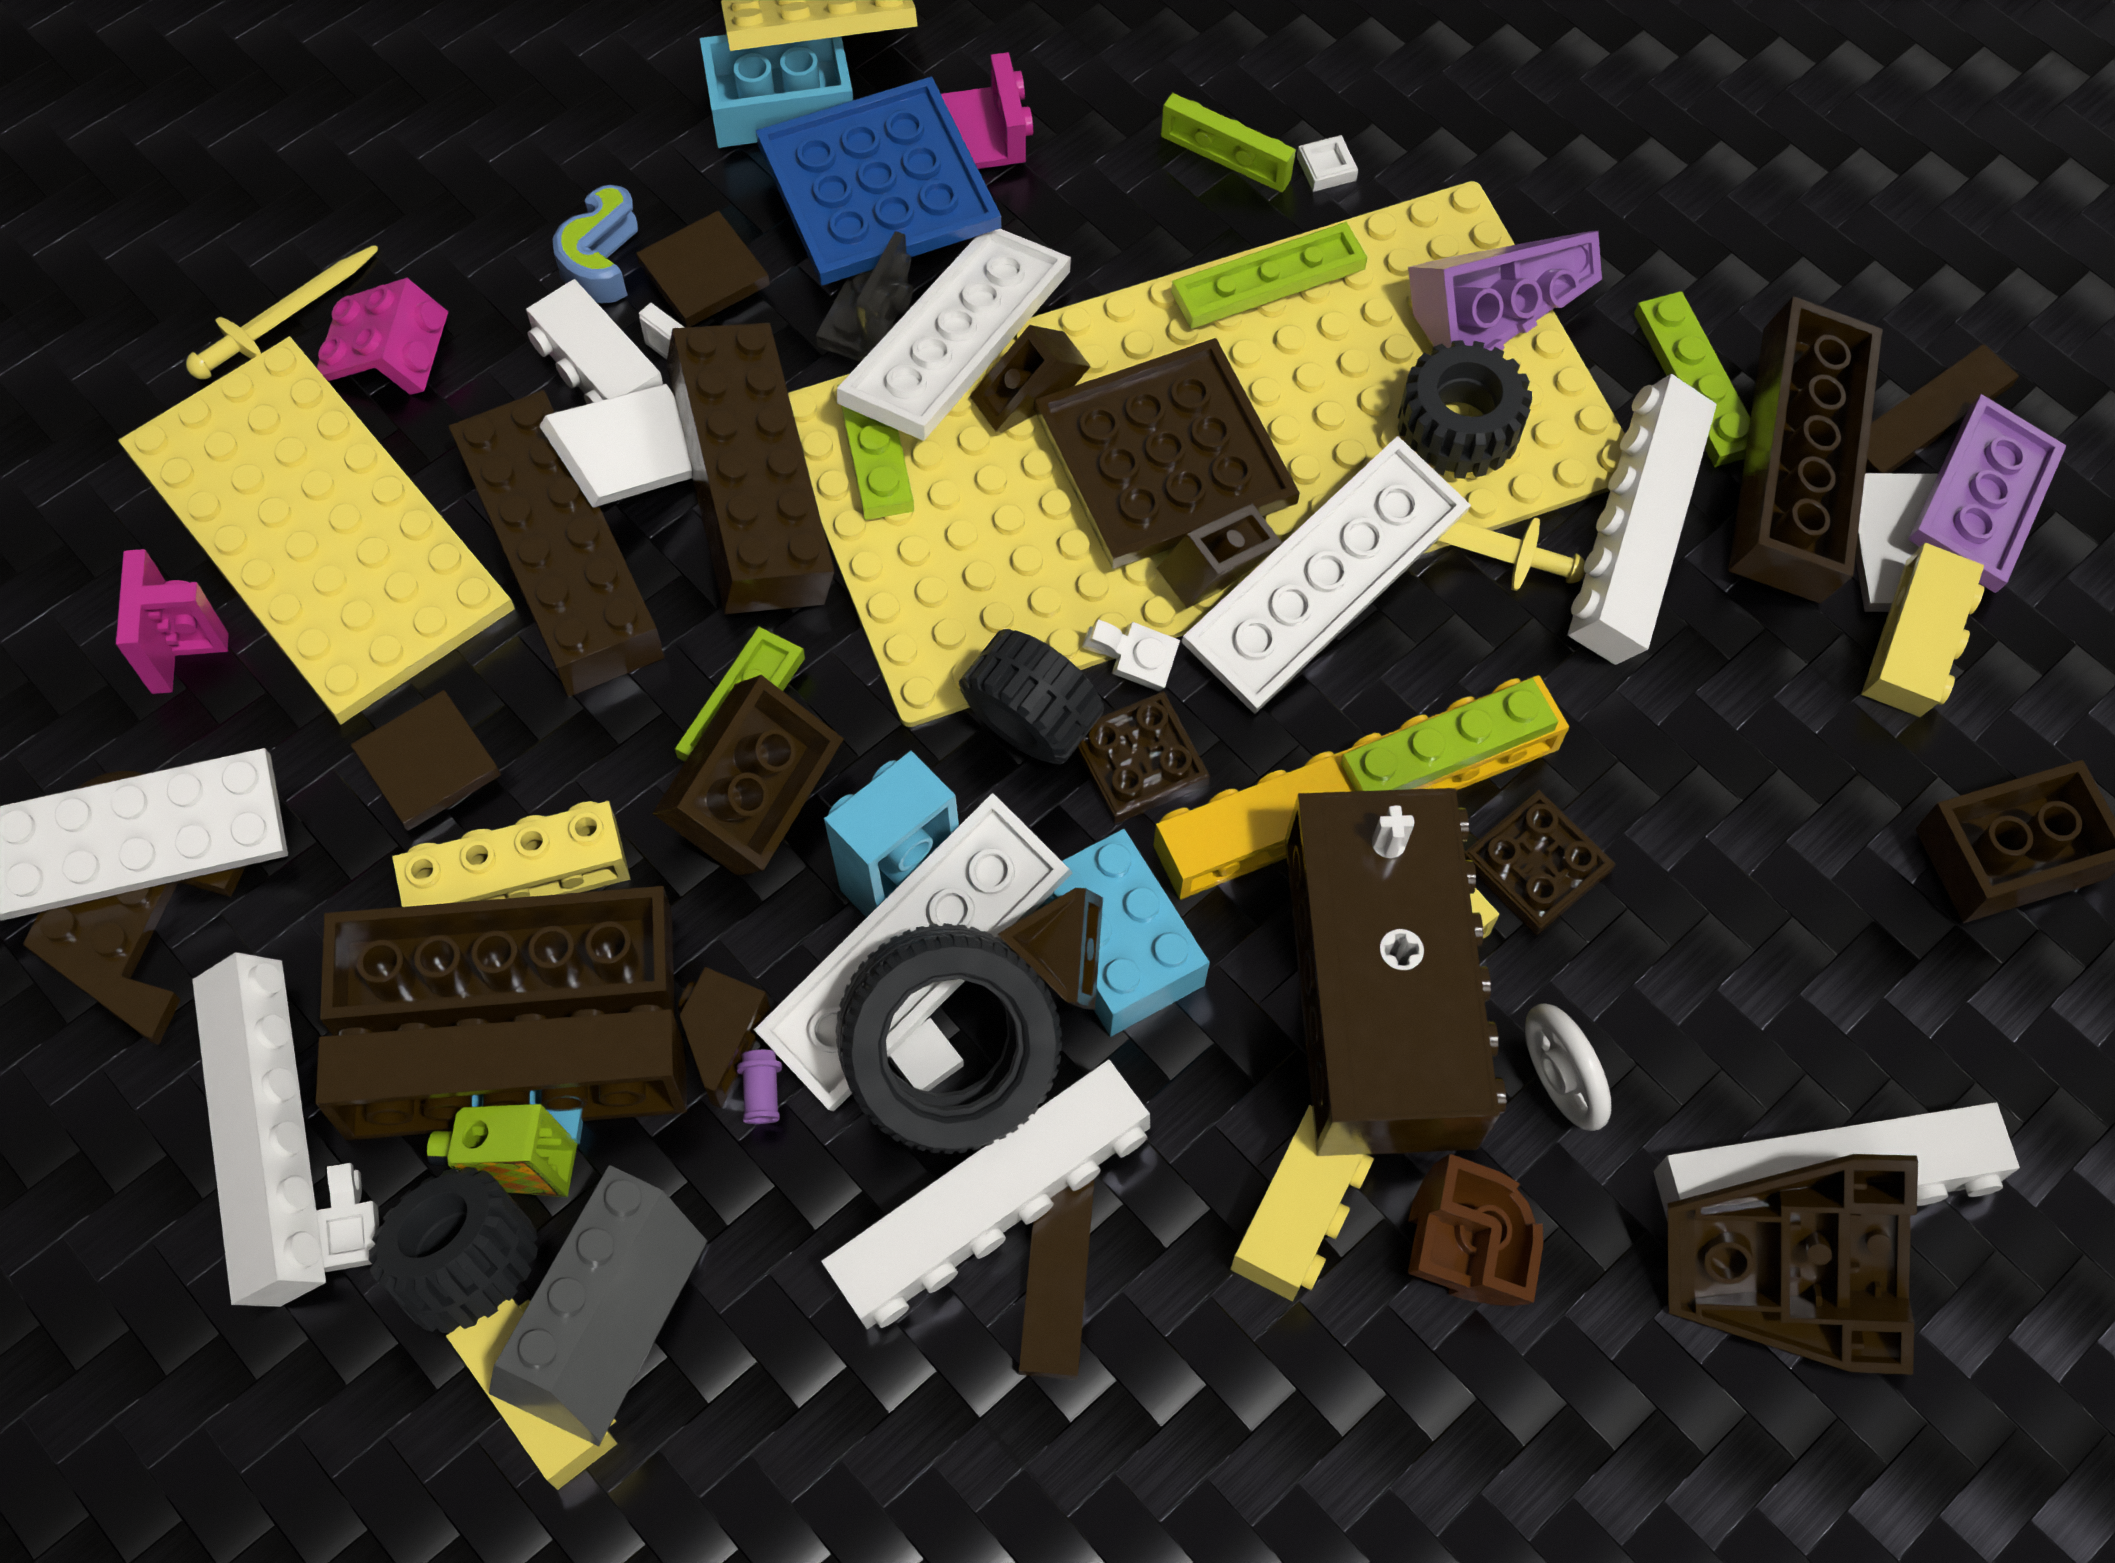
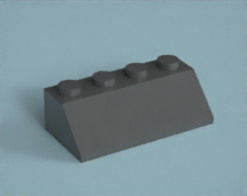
M611 1165L608 1166L495 1362L489 1389L490 1395L600 1446L707 1243L703 1235L663 1190Z

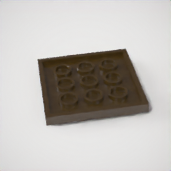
M1216 338L1037 398L1034 401V411L1112 569L1174 548L1187 533L1247 505L1253 504L1259 513L1264 516L1298 504L1300 492Z

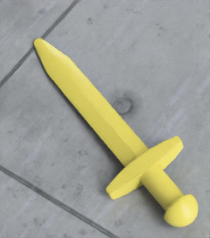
M370 246L337 262L242 327L225 318H217L215 321L225 337L198 355L192 352L186 361L188 372L197 379H208L212 376L211 370L238 352L251 359L261 355L254 340L354 274L378 251V247Z
M1534 518L1530 522L1522 540L1461 521H1457L1437 540L1514 564L1511 589L1513 591H1517L1520 588L1530 567L1566 577V583H1576L1586 573L1584 571L1585 561L1580 555L1575 554L1571 558L1536 547L1539 535V518Z

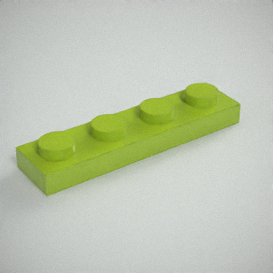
M1344 222L1173 280L1171 293L1190 328L1193 329L1365 270L1368 257L1348 223Z
M1680 291L1639 302L1634 315L1666 376L1673 374L1717 404L1705 445V450L1714 467L1745 459L1751 418L1683 292Z
M1531 678L1343 754L1341 765L1355 791L1413 789L1555 731L1559 721L1536 682Z

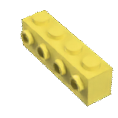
M592 801L582 802L572 806L563 813L547 817L541 815L527 816L512 826L493 831L477 829L464 834L458 840L442 844L422 843L413 846L407 853L392 856L402 907L581 893L631 880L618 825L609 801L601 803Z

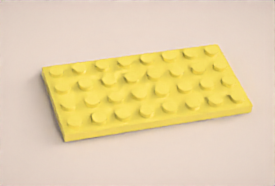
M290 336L118 440L135 465L340 725L515 610L510 597Z

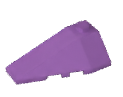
M1598 231L1582 232L1457 255L1410 266L1408 271L1413 316L1434 347L1443 344L1450 348L1452 341L1463 340L1464 344L1468 346H1473V342L1478 341L1485 343L1483 347L1492 351L1494 347L1503 350L1505 348L1503 344L1517 334L1527 333L1537 326L1536 321L1552 309L1564 307L1602 280Z

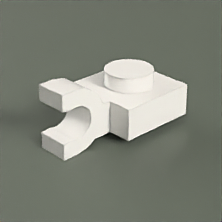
M1098 619L1094 627L1090 626L1088 628L1082 648L1115 658L1116 662L1112 674L1159 692L1165 688L1180 640L1135 622L1130 623L1126 628L1125 634H1122L1121 630Z
M351 1163L328 1166L327 1176L331 1208L316 1210L324 1271L330 1272L371 1265V1262L368 1260L369 1250L375 1245L372 1238L376 1229L379 1228L378 1205L373 1201L359 1203L362 1194L361 1173L359 1170L354 1171Z

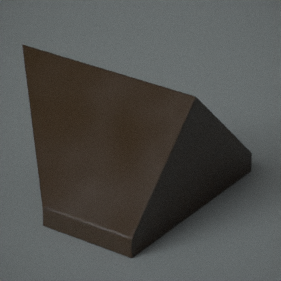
M1074 888L997 934L1066 1002L1083 1009H1095L1103 897L1087 888Z

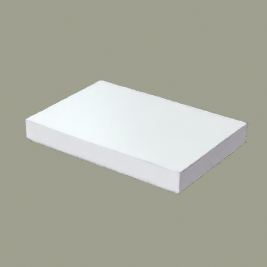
M667 384L545 415L540 424V428L592 507L692 478V467L675 396Z
M1865 473L1855 555L1865 612H1889L1905 562L1920 548L1909 541L1908 538L1938 474Z

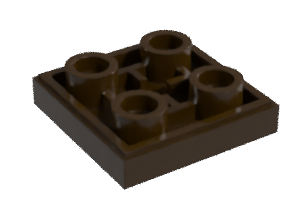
M719 210L636 253L638 264L686 327H691L770 285L767 272Z
M445 690L351 744L358 758L407 831L501 776L498 767Z
M1164 691L1100 717L1075 749L1114 824L1207 786L1210 782L1208 771Z
M1540 790L1464 852L1465 860H1473L1476 875L1536 935L1541 933L1611 873L1616 865Z

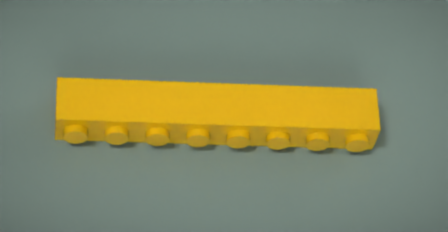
M1540 675L1532 678L1559 721L1555 731L1413 789L1456 788L1457 791L1558 751L1569 729V725ZM1518 678L1508 680L1499 685L1491 694L1519 684L1521 680ZM1472 696L1462 698L1450 705L1445 712L1429 718L1427 715L1415 716L1406 721L1399 730L1383 736L1380 733L1369 734L1359 739L1352 748L1337 754L1331 751L1320 753L1311 758L1305 766L1286 773L1285 770L1271 772L1261 778L1255 786L1239 792L1237 789H1228L1215 795L1206 805L1193 810L1179 808L1166 814L1156 824L1153 846L1179 900L1287 858L1285 837L1298 793L1355 791L1341 765L1343 754L1481 698L1476 700Z

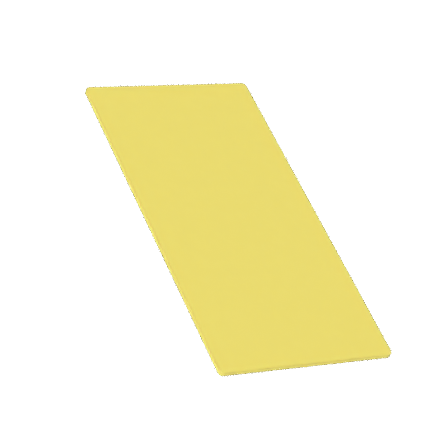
M1474 181L1466 182L1031 317L925 441L898 430L914 500V512L869 520L864 519L841 405L837 404V385H840L849 374L789 392L788 395L825 536L901 723L906 727H914L970 708L960 690L959 680L999 630L1011 629L1031 635L1056 649L1080 670L1115 659L1082 648L1088 628L1090 626L1094 627L1098 619L1121 630L1122 634H1125L1126 628L1130 623L1135 622L1173 638L1183 636L1265 560L1263 559L1220 593L1188 609L1157 570V567L1174 548L1112 569L1037 415L1002 433L995 432L970 397L1029 325L1063 331L1067 334L1091 366L1076 385L1216 338L1300 492L1298 504L1262 516L1283 543L1391 441L1399 436L1398 423L1400 419L1398 414L1408 374L1412 367H1416L1417 359L1423 353L1431 355L1434 347L1413 316L1408 267L1447 257L1515 245L1481 185ZM1344 222L1348 223L1368 257L1365 270L1193 329L1190 328L1171 293L1173 280ZM1553 309L1536 321L1537 326L1527 333H1519L1503 344L1505 347L1502 350L1504 351L1503 358L1506 360L1514 358L1520 365L1518 374L1526 373L1530 381L1527 390L1532 391L1531 410L1520 442L1511 459L1506 458L1504 465L1496 471L1488 467L1486 475L1475 477L1473 472H1467L1465 478H1454V472L1446 470L1444 476L1439 474L1471 504L1467 513L1458 521L1493 531L1610 491L1608 484L1611 476L1617 470L1622 453L1620 443L1625 433ZM1451 402L1445 404L1450 410L1463 416L1476 417L1484 415L1477 408L1466 403ZM1399 436L1403 441L1405 440L1404 436ZM1428 463L1431 468H1435L1434 465ZM1436 541L1425 553L1449 546L1450 544Z

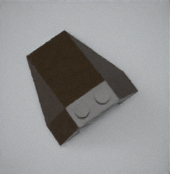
M1851 1154L1667 1203L1669 1314L1849 1372L1913 1375L1914 1319L1909 1301L1911 1215H1917V1155Z

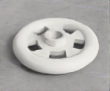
M1550 1004L1536 1005L1529 1011L1526 1017L1525 1037L1532 1063L1542 1084L1558 1109L1572 1123L1584 1130L1595 1131L1601 1129L1607 1124L1611 1115V1095L1604 1070L1593 1047L1578 1025L1561 1009Z

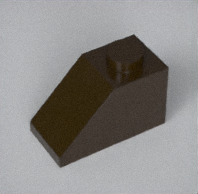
M1029 325L970 397L995 432L1002 433L1036 415L1034 411L1035 399L1075 386L1091 366L1065 332Z
M1250 504L1187 533L1157 567V570L1188 609L1220 593L1273 553L1282 544V541L1256 507Z
M705 967L698 982L691 981L686 986L679 1001L678 1011L681 1013L680 1018L709 1100L712 1105L722 1108L739 1075L737 1065L742 1062V1054L752 1050L759 1036L754 1029L771 1013L766 992Z

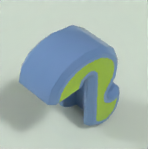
M605 185L596 188L586 196L585 204L588 213L572 216L563 222L552 239L554 255L561 279L565 283L575 279L596 303L616 302L627 296L622 271L607 258L638 231L636 216L632 212L633 201L631 194L621 186Z

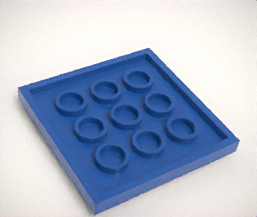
M932 76L755 130L757 144L821 286L1001 228V214Z

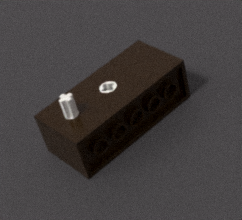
M1456 788L1298 793L1285 837L1317 1156L1477 1150L1489 1131L1493 1130L1500 1113L1505 1112V1084L1501 1077L1495 1078L1492 1057H1496L1498 1054V1031L1494 1021L1487 1022L1485 1001H1489L1491 995L1490 974L1487 966H1480L1477 949L1483 943V922L1479 912H1472L1470 894H1474L1476 888V871L1473 860H1465L1463 842L1467 841L1469 835V820L1466 809L1458 808Z

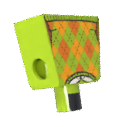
M540 1104L463 1107L456 1114L453 1131H434L431 1133L427 1144V1157L432 1166H450L458 1172L465 1167L476 1168L479 1173L484 1170L490 1173L507 1193L568 1197L577 1143Z

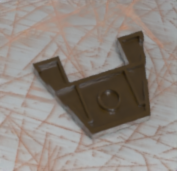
M246 866L39 912L23 945L79 989L102 1004L108 1011L135 1029L149 1042L159 1045L181 1000L174 992L130 978L178 883H184L231 897Z

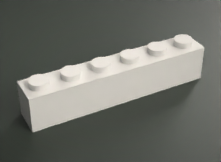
M1673 374L1668 375L1652 386L1647 385L1643 387L1632 403L1633 417L1629 430L1625 433L1620 443L1622 453L1617 470L1611 476L1608 484L1610 494L1605 510L1600 515L1596 524L1597 538L1593 551L1589 554L1584 564L1586 574L1581 591L1575 598L1571 608L1573 618L1567 636L1615 665L1649 649L1717 406L1715 402Z
M235 952L192 979L231 1305L281 1307L326 1283L282 961Z
M1109 1059L1044 1104L1035 1114H1031L1028 1117L1030 1120L1024 1125L1022 1123L1017 1126L1019 1129L1014 1133L1010 1132L1006 1135V1138L1001 1140L998 1138L994 1140L993 1144L983 1147L821 1261L866 1329H869L876 1323H878L880 1328H883L899 1319L909 1309L907 1304L909 1299L925 1288L929 1293H932L948 1284L958 1274L955 1267L971 1255L975 1254L979 1259L993 1252L1005 1241L1006 1237L1003 1233L1020 1220H1023L1027 1225L1047 1213L1054 1204L1050 1198L1067 1186H1070L1073 1191L1082 1188L1100 1173L1101 1169L1098 1167L1100 1163L1114 1153H1117L1119 1157H1124L1144 1143L1147 1139L1145 1131L1150 1129V1113Z
M1996 1102L1667 1155L1653 1172L1667 1218V1203L1851 1154L1917 1155V1206L1942 1201L1948 1198L1947 1192L1966 1189L1969 1197L1994 1193L2003 1188L2001 1181L2020 1167L1998 1103Z

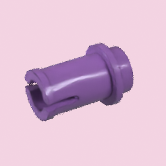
M772 1050L744 1052L742 1054V1062L737 1065V1072L743 1075L744 1123L768 1124L777 1122L780 1119L777 1100V1072L782 1070V1063L776 1060V1053Z

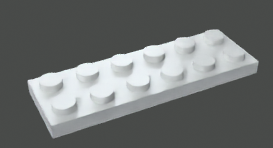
M1002 229L976 236L838 386L837 404L925 441L1070 273L1071 257Z
M1397 436L1183 636L1182 643L1255 714L1465 515L1471 504Z
M265 748L0 806V921L288 856L270 753Z
M992 793L754 1030L828 1110L835 1111L852 1094L838 1056L837 1035L835 1033L837 1012L841 1009L839 1004L841 998L844 997L846 985H850V978L854 972L856 973L859 970L858 967L862 961L866 962L868 960L867 956L873 951L876 952L882 943L887 944L890 942V938L896 935H903L902 933L909 929L912 932L916 930V927H929L932 924H938L939 926H943V923L956 926L960 924L966 925L967 928L972 926L980 931L989 932L994 937H999L998 933L1032 914L1072 874V871ZM956 979L933 982L911 994L893 1016L886 1039L887 1057L965 980Z

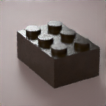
M763 675L736 683L652 814L735 875L763 871L844 738Z
M2083 759L1937 802L1915 829L1963 923L2107 880L2115 873V817Z

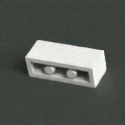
M575 279L526 308L532 327L527 332L531 343L543 357L550 354L557 362L556 368L562 379L570 388L578 386L584 392V399L587 404L663 385L661 372Z

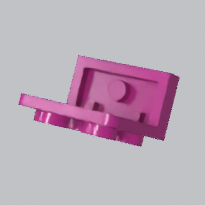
M1009 52L991 55V87L941 94L978 169L1026 162V136L1033 135L1030 107H1022L1020 101L1025 99L1022 72H1013Z
M408 278L380 285L351 296H345L336 303L332 310L333 319L326 341L319 350L318 356L320 359L317 369L327 381L376 368L408 394L412 395L423 392L428 381L448 311Z

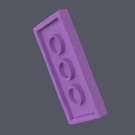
M1981 394L1970 405L1908 540L1919 547L1924 543H1928L1983 564L1984 568L1979 583L1994 593L1998 592L2007 584L2066 445Z

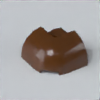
M1448 1154L1431 1167L1422 1180L1414 1198L1408 1222L1416 1224L1417 1227L1408 1274L1450 1288L1449 1295L1469 1301L1504 1306L1534 1303L1543 1250V1223L1536 1224L1529 1203L1517 1189L1520 1185L1519 1182L1502 1172Z

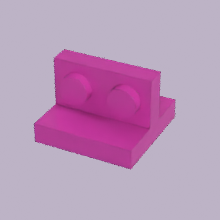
M145 549L124 551L116 645L151 694L173 692L175 656L228 652L229 633L197 582L189 583L181 580L166 582Z

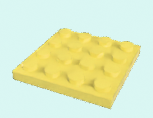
M721 0L730 51L917 26L916 9L912 0Z

